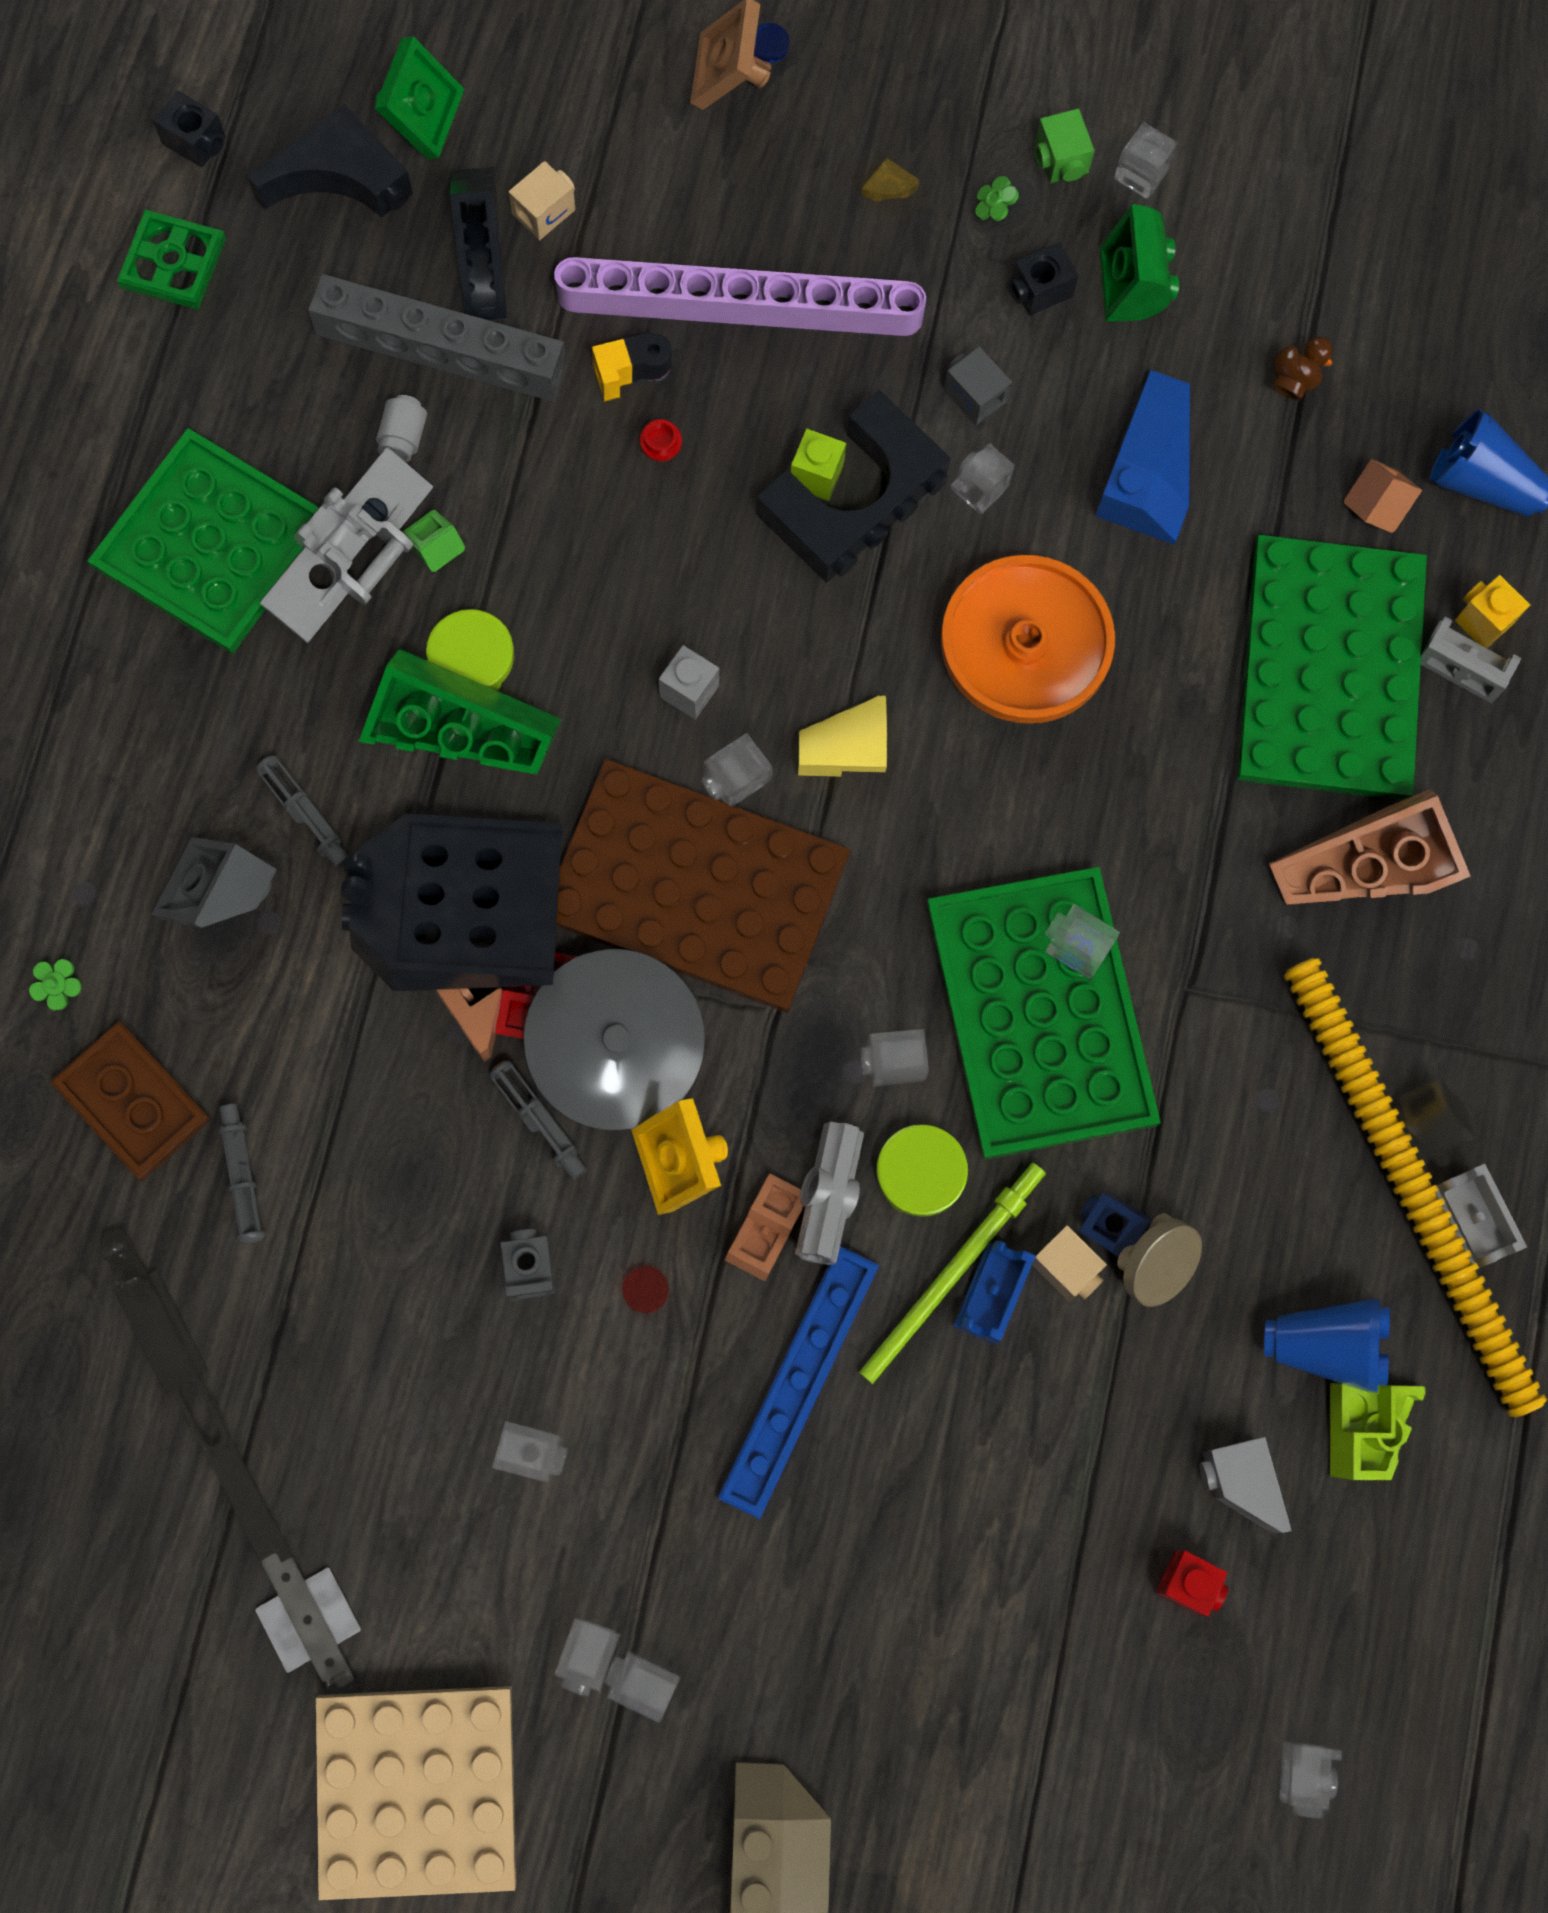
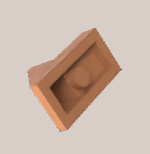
M468 988L435 990L483 1062L490 1059L497 1035L495 1031L502 999V989L495 990L471 1007L469 1004L475 1001Z

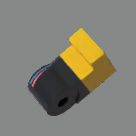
M647 333L592 347V366L604 402L620 398V386L642 380L659 382L670 374L672 368V346L665 336L658 333Z

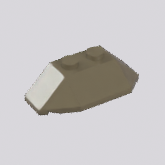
M736 1762L730 1913H828L831 1818L784 1764Z

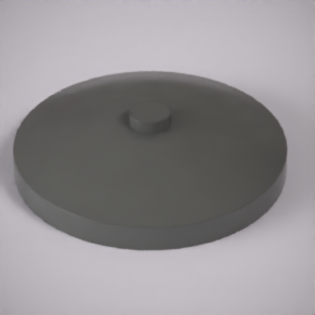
M607 949L586 953L572 959L554 972L553 985H542L533 998L528 1009L523 1032V1047L527 1068L542 1096L557 1111L569 1119L585 1126L605 1130L635 1128L677 1101L682 1100L698 1075L705 1045L701 1012L693 994L684 981L660 961L642 953L623 949Z

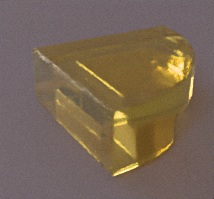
M887 158L863 186L862 195L875 201L899 197L904 199L919 189L920 180Z

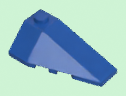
M1150 370L1095 516L1175 545L1189 508L1190 384Z

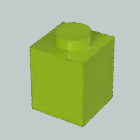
M806 428L792 462L791 473L814 496L829 501L844 466L846 443Z

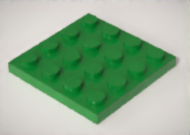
M187 428L87 562L92 569L233 655L266 610L259 604L260 601L302 550V547L295 541V533L303 524L308 523L319 507Z

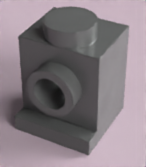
M537 1229L511 1232V1241L501 1242L507 1298L510 1301L556 1295L548 1237H538ZM524 1254H531L535 1257V1264L529 1270H522L518 1266V1260Z

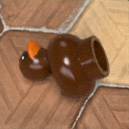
M1322 336L1313 337L1306 343L1304 355L1299 354L1298 348L1294 345L1283 348L1273 360V371L1276 377L1271 384L1272 389L1287 398L1301 401L1305 391L1315 389L1322 382L1323 374L1319 366L1332 365L1333 346L1331 342Z

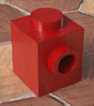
M1174 1550L1155 1594L1198 1616L1209 1617L1211 1610L1217 1612L1225 1601L1229 1586L1224 1584L1228 1572L1185 1550Z

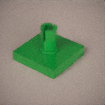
M414 36L401 38L382 90L376 95L375 109L426 159H435L440 156L465 89Z

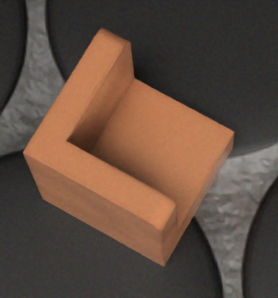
M1371 459L1346 496L1344 504L1365 522L1393 533L1422 492V489L1400 471Z

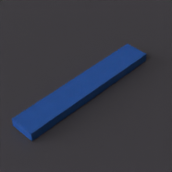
M840 1246L837 1263L829 1265L723 1486L718 1497L719 1500L758 1519L761 1518L880 1265Z

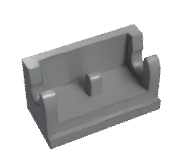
M1445 616L1437 624L1421 653V665L1492 704L1508 686L1521 658L1513 654L1511 658L1505 659L1449 628L1452 620Z
M1485 1164L1437 1185L1439 1191L1435 1193L1438 1199L1444 1198L1446 1203L1442 1207L1445 1212H1451L1452 1217L1449 1218L1451 1224H1457L1459 1227L1455 1232L1458 1238L1464 1237L1466 1242L1462 1245L1465 1251H1471L1472 1256L1469 1257L1471 1263H1477L1480 1268L1527 1248Z

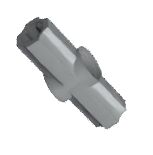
M831 1121L823 1125L815 1166L806 1175L801 1188L800 1200L802 1206H805L795 1255L801 1257L802 1260L826 1265L837 1263L845 1221L853 1213L860 1193L859 1183L857 1180H854L864 1133L859 1130V1127Z

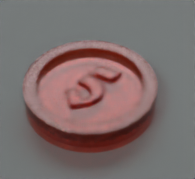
M637 1268L624 1281V1299L628 1306L636 1312L645 1314L655 1312L665 1304L668 1298L669 1287L667 1280L655 1268Z

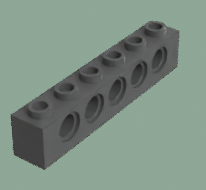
M325 274L321 275L308 310L316 335L552 402H555L567 367L564 341Z

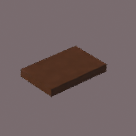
M120 1021L50 1081L140 1181H144L211 1120Z

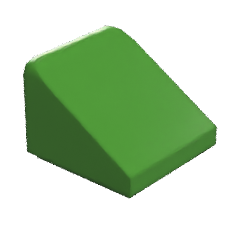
M435 509L402 531L412 541L413 551L432 572L437 571L465 550V545L455 527Z

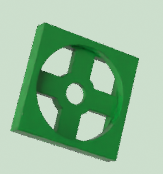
M145 209L117 278L119 287L199 310L226 241L224 231ZM171 231L168 240L162 241L159 244L148 242L160 233ZM190 234L197 237L205 245L207 250L204 257L187 253L185 246ZM168 252H176L179 255V259L174 264H167L163 261L164 255ZM138 258L155 262L157 268L152 281L140 278L137 270ZM181 270L197 274L194 284L186 289L180 290L170 287L174 274Z

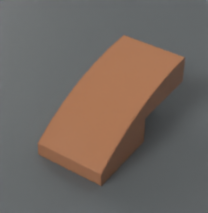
M769 1174L729 1249L725 1261L766 1281L804 1207L800 1200L801 1189Z

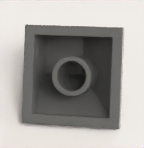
M192 837L151 915L158 919L202 928L257 909L259 903L270 892L271 880L277 869L237 844Z

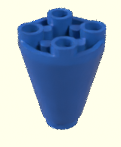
M1366 1299L1279 1315L1277 1320H1266L1264 1357H1276L1277 1363L1366 1392L1378 1393V1385L1387 1386L1389 1354H1379L1380 1339H1389L1390 1307L1380 1306V1299Z

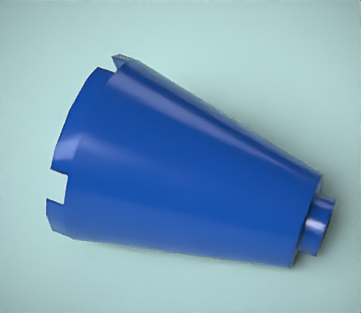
M1480 409L1471 413L1451 435L1456 439L1449 450L1443 448L1432 467L1430 480L1436 483L1438 487L1525 517H1530L1535 512L1537 514L1543 513L1548 507V476L1489 413Z

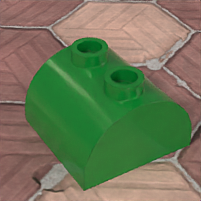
M1132 204L1099 246L1105 322L1147 319L1163 311L1177 297L1179 279L1177 275H1171L1169 272V263L1173 260L1175 254V240L1166 237L1164 217L1154 208Z

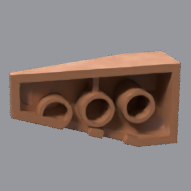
M1431 789L1390 805L1269 863L1286 905L1339 901L1345 898L1386 897V895L1410 893L1413 895L1429 894L1471 877L1439 797Z

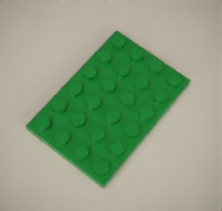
M1258 535L1254 547L1237 780L1396 800H1405L1413 796L1427 555Z
M1100 867L927 899L926 906L983 1160L1156 1127L1161 1123ZM1079 936L1083 942L1087 941L1092 944L1091 955L1086 960H1080L1076 954L1068 952L1067 944L1072 937ZM1073 940L1070 947L1072 950L1078 949L1079 941ZM1082 947L1080 951L1082 956L1088 954L1089 947Z

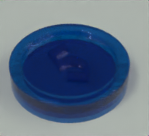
M775 23L758 25L754 56L768 63L783 59L789 50V36L786 30Z

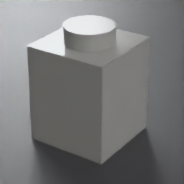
M683 645L659 678L660 698L696 720L719 687V667Z

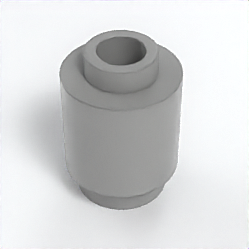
M398 395L396 398L386 401L376 441L379 444V454L388 447L402 460L409 462L412 455L417 453L427 412L416 398L408 395Z

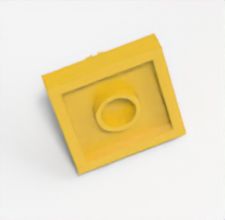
M693 1098L677 1101L631 1129L658 1215L674 1212L721 1186L714 1163L726 1159L728 1155L727 1143L721 1135L705 1137Z

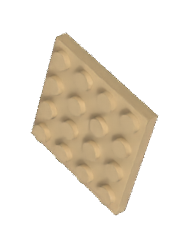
M512 1686L319 1695L316 1698L319 1900L515 1891L516 1849Z

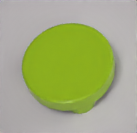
M461 610L446 616L433 628L427 641L426 655L429 662L498 691L512 669L514 646L508 629L498 618L480 610Z
M913 1125L899 1130L885 1143L878 1157L876 1176L883 1196L896 1211L911 1216L927 1217L947 1210L957 1201L967 1182L968 1164L962 1147L948 1132L931 1125Z

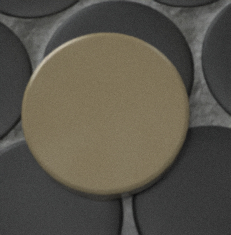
M1165 1213L1156 1216L1151 1222L1149 1230L1141 1236L1135 1245H1129L1124 1248L1118 1257L1117 1265L1118 1268L1124 1271L1123 1281L1126 1292L1140 1304L1147 1307L1159 1306L1174 1298L1187 1285L1197 1269L1202 1253V1240L1198 1231L1183 1220L1174 1219Z

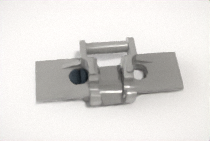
M386 447L344 499H342L343 493L339 489L332 488L324 498V503L307 524H303L295 533V541L302 547V550L259 604L306 643L311 640L348 593L357 601L366 605L371 599L369 593L403 551L409 552L413 547L412 541L399 529L432 490L433 486L390 448ZM377 535L387 544L360 578L355 581L347 573V570L353 563V558L367 541ZM322 565L331 572L332 582L327 589H318L310 582L309 572L313 566Z

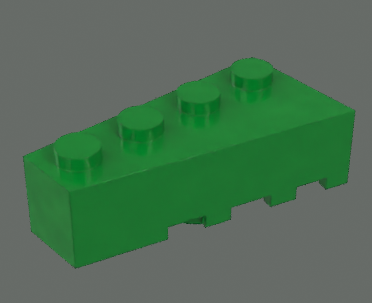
M399 649L385 668L359 742L373 745L376 742L396 745V749L414 752L415 749L440 753V757L457 760L458 757L480 761L481 765L537 775L562 719Z

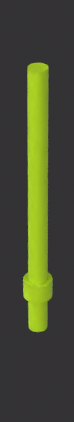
M1031 1163L1011 1188H1004L994 1201L996 1204L995 1208L858 1372L869 1383L873 1384L1009 1218L1015 1219L1027 1205L1024 1200L1046 1175L1038 1165Z

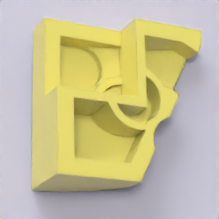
M886 696L874 697L799 731V776L841 777L842 771L886 772Z

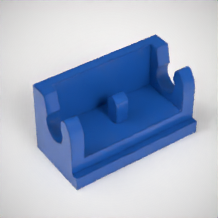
M995 1241L993 1244L989 1243L985 1248L953 1327L993 1345L1001 1342L1036 1255L1026 1251H1013L1006 1247V1243L1001 1241Z

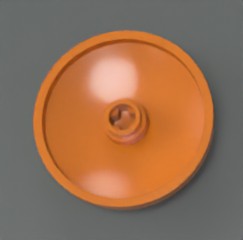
M1037 555L1004 557L975 570L958 586L952 595L941 629V651L944 664L958 690L967 700L982 711L996 718L1016 723L1033 724L1049 722L1071 714L1082 707L1092 698L1103 683L1110 668L1115 649L1114 623L1108 605L1098 589L1084 575L1071 566Z

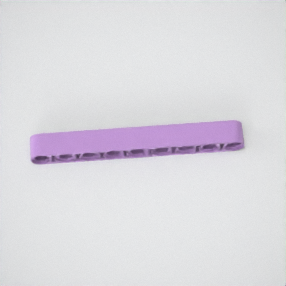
M577 257L561 261L556 266L554 272L559 304L567 311L577 313L907 336L916 333L921 328L926 305V294L922 287L909 281ZM574 282L582 284L581 286L575 288L567 286L568 284ZM614 285L624 287L623 289L617 291L608 289L609 287ZM655 288L665 290L664 292L659 294L650 292V290ZM701 291L705 292L706 295L697 297L691 293ZM737 294L746 295L748 298L738 300L733 298L732 296ZM777 297H784L789 299L790 301L780 303L775 301L774 299ZM818 300H825L830 302L831 304L822 306L818 305L815 302ZM867 303L872 307L864 309L857 306V304ZM908 306L914 310L906 312L900 310L898 307Z

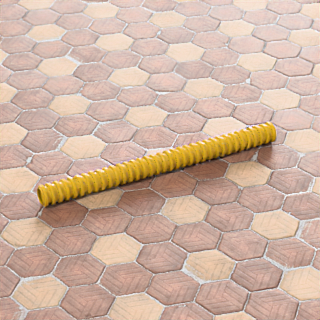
M1310 958L1291 967L1286 971L1287 973L1284 975L1286 981L1291 980L1293 985L1290 987V990L1299 996L1296 1000L1299 1006L1303 1005L1306 1009L1303 1015L1305 1018L1310 1017L1312 1023L1309 1024L1311 1030L1317 1031L1318 1035L1315 1039L1318 1043L1322 1042L1324 1045L1322 1053L1324 1055L1329 1054L1331 1060L1328 1064L1330 1068H1336L1337 1073L1334 1076L1336 1080H1342L1344 1084L1341 1087L1342 1092L1349 1093L1351 1098L1347 1101L1349 1105H1355L1357 1111L1354 1112L1356 1118L1361 1117L1363 1124L1360 1125L1361 1129L1369 1132L1370 1136L1367 1137L1369 1143L1374 1142L1376 1149L1373 1152L1375 1156L1380 1155L1383 1160L1380 1163L1381 1168H1387L1390 1174L1386 1178L1389 1182L1394 1181L1396 1187L1393 1188L1395 1194L1400 1193L1403 1199L1399 1202L1401 1207L1406 1206L1410 1212L1406 1214L1408 1220H1414L1416 1226L1413 1227L1415 1233L1420 1232L1422 1239L1419 1242L1421 1246L1426 1245L1429 1250L1426 1253L1427 1258L1434 1259L1436 1264L1433 1266L1435 1272L1440 1271L1442 1278L1439 1281L1441 1285L1446 1284L1449 1289L1446 1292L1447 1297L1454 1298L1456 1303L1452 1307L1455 1311L1460 1310L1462 1317L1459 1320L1461 1324L1466 1323L1469 1328L1466 1331L1467 1336L1474 1337L1476 1343L1473 1344V1348L1475 1351H1481L1483 1356L1479 1359L1482 1364L1487 1363L1489 1367L1486 1371L1488 1377L1494 1376L1496 1383L1493 1384L1495 1390H1501L1503 1396L1500 1397L1502 1404L1507 1403L1510 1408L1507 1410L1508 1416L1517 1418L1544 1406L1547 1398L1544 1394L1539 1395L1537 1391L1540 1388L1539 1382L1532 1381L1530 1377L1533 1375L1532 1369H1526L1523 1363L1527 1359L1525 1355L1518 1354L1516 1349L1520 1346L1517 1341L1512 1342L1510 1338L1513 1334L1511 1328L1505 1329L1503 1323L1506 1319L1504 1315L1499 1316L1496 1311L1499 1308L1498 1303L1491 1302L1489 1296L1492 1295L1491 1289L1485 1290L1482 1283L1486 1280L1484 1276H1478L1476 1272L1479 1268L1478 1264L1471 1263L1469 1257L1472 1256L1470 1250L1465 1251L1462 1245L1466 1242L1464 1237L1458 1238L1455 1231L1459 1227L1457 1224H1451L1449 1220L1452 1217L1451 1212H1445L1442 1207L1446 1202L1444 1198L1438 1199L1435 1192L1439 1191L1437 1185L1432 1186L1429 1181L1432 1178L1431 1173L1424 1172L1422 1167L1426 1164L1423 1159L1418 1160L1416 1156L1419 1152L1418 1148L1412 1147L1409 1143L1412 1140V1136L1410 1134L1405 1135L1403 1128L1406 1125L1404 1121L1399 1122L1396 1117L1399 1114L1398 1109L1391 1108L1389 1103L1393 1100L1391 1096H1385L1383 1092L1386 1089L1385 1084H1379L1376 1079L1380 1074L1377 1070L1372 1071L1370 1065L1373 1064L1371 1058L1366 1059L1364 1055L1367 1051L1364 1045L1359 1046L1357 1040L1360 1039L1358 1033L1353 1034L1351 1028L1354 1024L1351 1020L1347 1021L1345 1018L1348 1012L1345 1008L1340 1009L1338 1003L1341 999L1338 995L1334 996L1332 990L1335 989L1332 983L1327 984L1325 979L1328 977V974L1325 970L1321 971L1319 968L1322 964L1319 958Z

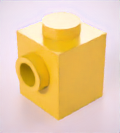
M1499 575L1488 586L1482 581L1479 582L1462 599L1467 606L1456 618L1455 622L1478 644L1488 648L1515 624L1530 604Z

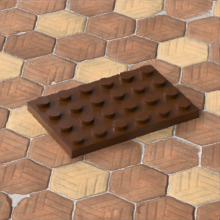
M605 759L560 866L556 927L615 949L645 954L665 964L673 971L789 1013L851 850Z

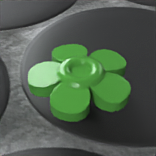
M1000 176L993 181L992 187L984 185L978 191L977 199L980 203L977 205L975 213L981 220H986L990 216L995 221L1004 219L1008 214L1007 205H1012L1017 201L1019 196L1018 190L1014 186H1010L1011 182L1007 177Z
M65 959L58 960L54 967L48 962L38 963L33 969V974L42 982H35L30 986L29 993L31 997L36 1001L47 999V1005L51 1010L64 1009L68 1003L67 996L76 997L82 990V983L79 979L69 978L74 973V965Z

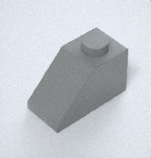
M1265 1437L1202 1452L1205 1462L1199 1464L1201 1478L1206 1490H1213L1215 1499L1271 1533L1292 1531Z

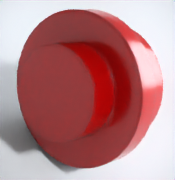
M664 419L654 420L642 430L640 446L648 458L658 462L668 461L680 452L682 435L677 426L670 421Z

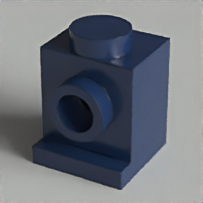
M1106 1191L1101 1194L1100 1198L1093 1194L1084 1206L1079 1218L1085 1222L1079 1232L1119 1257L1124 1248L1129 1245H1135L1141 1236L1149 1230L1153 1218ZM1118 1214L1123 1219V1227L1120 1231H1114L1109 1227L1108 1218L1110 1215Z

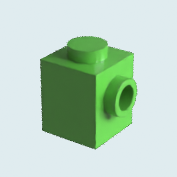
M1079 108L1040 118L1035 139V158L1039 168H1045L1050 183L1061 180L1074 181L1081 178L1084 174H1088L1095 150Z

